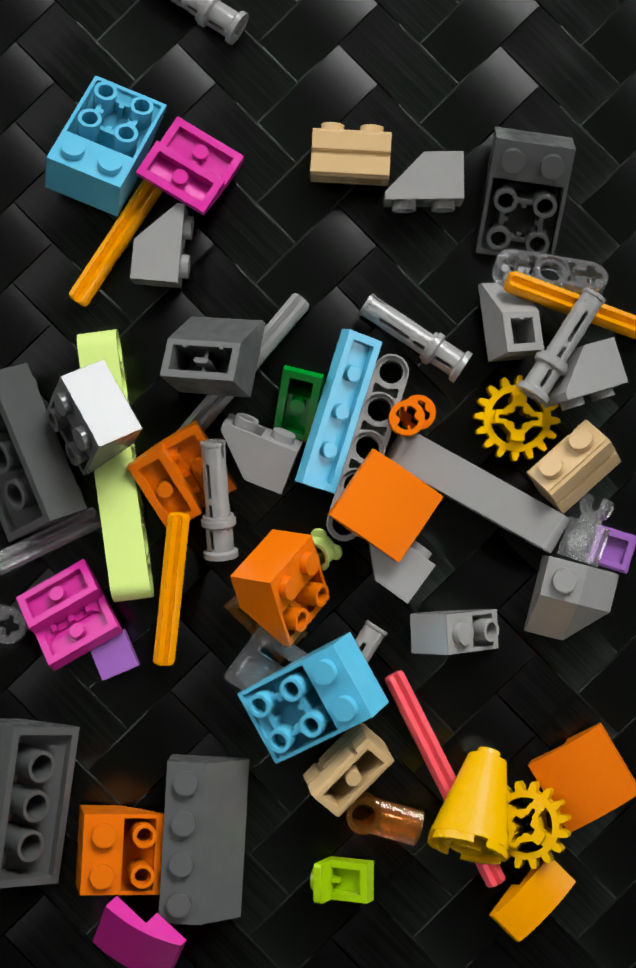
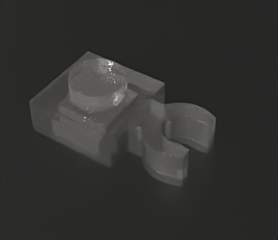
M586 493L580 500L581 518L569 517L570 521L566 526L557 554L598 567L610 530L602 527L601 524L603 520L611 515L613 502L603 498L601 507L593 511L592 504L595 496Z

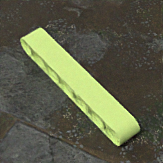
M118 330L78 334L77 349L80 368L104 359L129 404ZM132 444L94 471L109 585L114 603L154 597V584L141 488L127 468V465L136 459L135 444Z

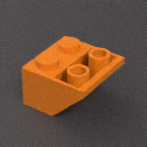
M272 529L230 576L240 608L283 646L290 647L330 598L321 569L319 555L317 554L312 535Z
M80 805L75 883L80 896L160 895L164 813L121 805Z

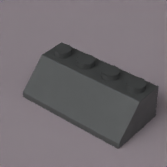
M28 363L0 369V522L9 542L63 521L87 509L81 488L77 485L68 463L67 454L62 448L56 432L48 422L46 407L39 393L37 381L32 376Z
M0 718V888L57 884L59 882L80 727L27 719Z
M172 754L167 761L159 915L169 924L202 925L241 917L250 758Z

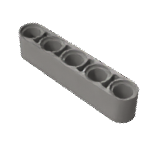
M397 354L384 355L375 364L330 510L344 491L346 478L354 475L365 460L357 454V442L365 437L371 438L377 443L378 452L383 455L385 454L392 432L388 422L389 417L381 422L373 420L368 414V406L373 401L379 400L385 402L391 411L392 407L401 401L409 377V367L407 362ZM388 363L397 365L401 371V379L393 384L383 381L379 373L383 365ZM329 515L327 516V530L333 538L339 541H349L356 537L352 532L346 535L336 533L332 526L333 518Z
M418 433L410 437H402L397 434L385 455L435 491L547 553H552L570 521L562 513Z

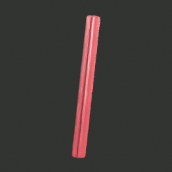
M402 670L396 671L385 678V683L445 801L456 776L405 673ZM475 863L488 888L495 887L505 881V875L499 864Z

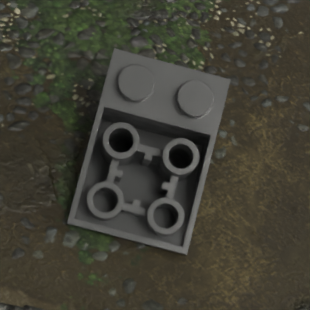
M495 126L487 168L476 253L553 264L576 152L572 137Z

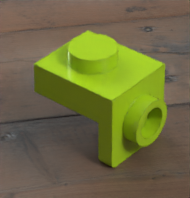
M330 856L316 862L310 876L314 903L323 904L329 900L368 904L374 901V861Z

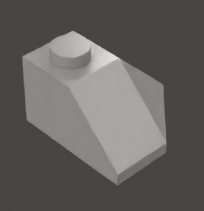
M542 555L524 631L563 641L610 613L619 574Z

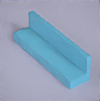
M351 329L341 330L296 474V482L319 490L336 493L382 341Z

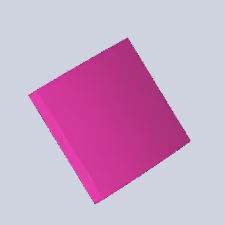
M177 116L162 140L155 142L136 170V175L204 216L235 176L244 162V156Z
M84 559L16 597L28 628L36 635L46 661L54 671L123 632L101 586Z
M116 896L105 906L93 943L107 955L128 968H174L186 943V939L158 913L146 923Z

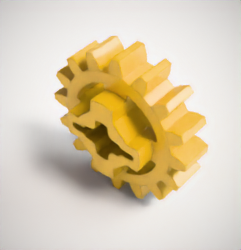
M520 375L515 378L514 385H510L507 378L504 377L500 379V390H497L492 385L487 387L486 391L490 396L489 400L479 398L476 402L484 408L483 412L473 414V419L482 421L483 425L475 430V434H486L488 438L482 446L488 448L495 445L497 447L495 457L500 458L506 451L509 452L510 461L512 462L518 460L519 452H523L527 460L532 459V448L534 447L540 452H545L547 447L543 442L544 438L553 440L557 436L550 430V425L560 423L559 418L551 416V411L556 409L558 404L544 408L543 404L536 402L541 412H535L527 403V396L516 387L520 380L523 381V377ZM510 393L508 405L504 409L492 410L500 397ZM515 409H518L519 416L532 420L518 425V428L515 429L514 422L499 417L510 415L515 412ZM492 425L499 426L506 434V442L495 434ZM540 428L533 440L523 444L525 433L529 429Z
M521 780L515 782V792L507 785L509 833L507 860L512 856L515 857V868H521L525 861L528 860L531 869H536L540 865L539 857L549 864L554 861L551 850L558 853L565 850V846L559 839L571 836L569 830L562 828L563 823L571 819V815L560 813L559 809L565 804V801L562 799L554 802L551 799L554 792L553 788L550 787L540 792L539 782L533 781L529 788L526 789L525 783ZM521 797L534 799L524 808L512 803V801ZM547 811L551 816L552 829L547 826L545 815ZM534 813L531 817L530 825L535 830H530L521 835L524 822L520 818L528 817ZM530 841L543 846L535 851L521 849L526 842Z

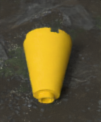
M478 747L477 751H471L467 754L429 831L427 843L432 848L448 855L450 847L454 851L461 853L460 859L474 863L498 865L501 864V860L506 862L508 856L507 762L500 757L501 753L489 747Z

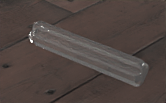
M90 507L0 550V575L101 527V518L94 507Z

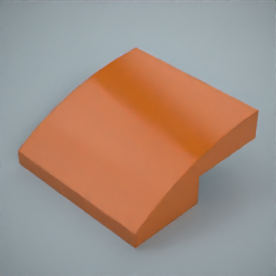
M197 420L163 439L127 465L130 473L166 528L170 512L187 513L191 520L202 514L203 507L206 506L200 441L209 438ZM227 469L229 494L237 488L236 482Z
M371 449L327 515L357 537L366 540L391 560L400 563L443 496L377 450Z
M601 722L568 738L565 744L532 759L528 765L543 791L550 787L554 789L551 797L554 802L564 799L565 804L559 811L561 814L571 815V819L563 823L565 829L570 832L595 821L636 796V781Z

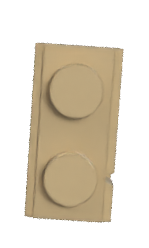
M324 122L321 124V128H313L310 182L388 186L392 132H383L384 127L375 124L361 125L360 130H344L345 125L337 122Z
M585 419L571 434H568L528 470L527 474L541 495L560 513L564 514L612 471L621 460L612 442Z
M360 723L348 729L319 758V762L314 763L303 774V777L308 784L311 795L335 816L340 817L395 760L388 751L385 742L365 724Z

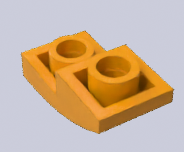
M539 857V867L531 869L520 885L511 884L489 914L516 942H520L529 935L555 909L576 882L555 860L547 864Z

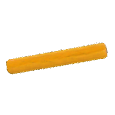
M145 180L141 182L70 290L69 297L81 306H88L163 192L162 190Z
M517 271L509 272L504 283L505 292L567 315L580 296L577 293ZM602 304L591 324L636 340V315Z
M170 512L167 518L153 662L160 666H172L176 656L190 522L189 514L183 512Z

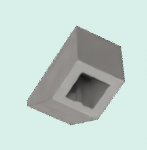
M464 151L423 152L385 191L383 207H392V212L412 213L416 211V207H431V211L436 213L455 211V206H461L464 201Z
M176 203L134 238L130 279L134 284L181 288L182 278H189L190 255H185L184 252L186 239L192 240L194 216H188L185 204Z
M505 282L481 283L478 285L488 362L522 360L540 352L541 349L544 350L539 310L533 302L505 292Z
M608 338L574 349L566 362L568 364L566 375L558 378L548 394L549 402L543 406L547 408L560 404L562 411L585 404L584 396L590 395L592 402L615 395L613 387L628 383L615 338Z
M230 413L222 424L221 432L244 480L282 494L303 442L295 439L296 435L286 429L274 427L272 430L259 425L258 419L245 413L234 415Z
M414 540L400 563L368 543L374 579L408 604L436 566L428 560L433 553Z
M497 609L431 611L410 614L411 653L452 655L499 648Z

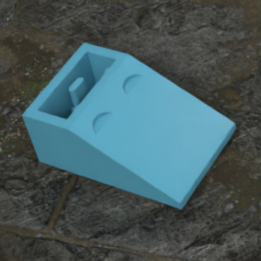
M95 75L46 157L45 187L118 217L138 178L136 170L148 154L167 105Z
M351 632L319 647L237 693L275 764L373 718L389 703Z

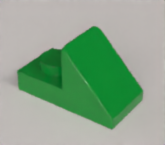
M287 365L284 366L274 427L286 429L296 435L295 439L307 442L325 385L324 374Z

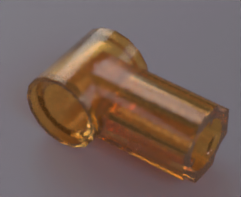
M366 791L344 812L348 826L358 834H373L413 846L416 845L420 838L423 827L424 811L373 797L372 794ZM362 804L371 806L373 808L372 814L366 820L360 821L352 817V813L357 806Z

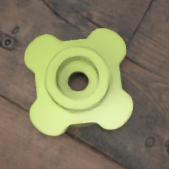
M315 528L311 535L319 555L321 569L324 571L329 567V563L333 559L339 560L343 552L342 548L334 544L332 539L327 536L325 530Z

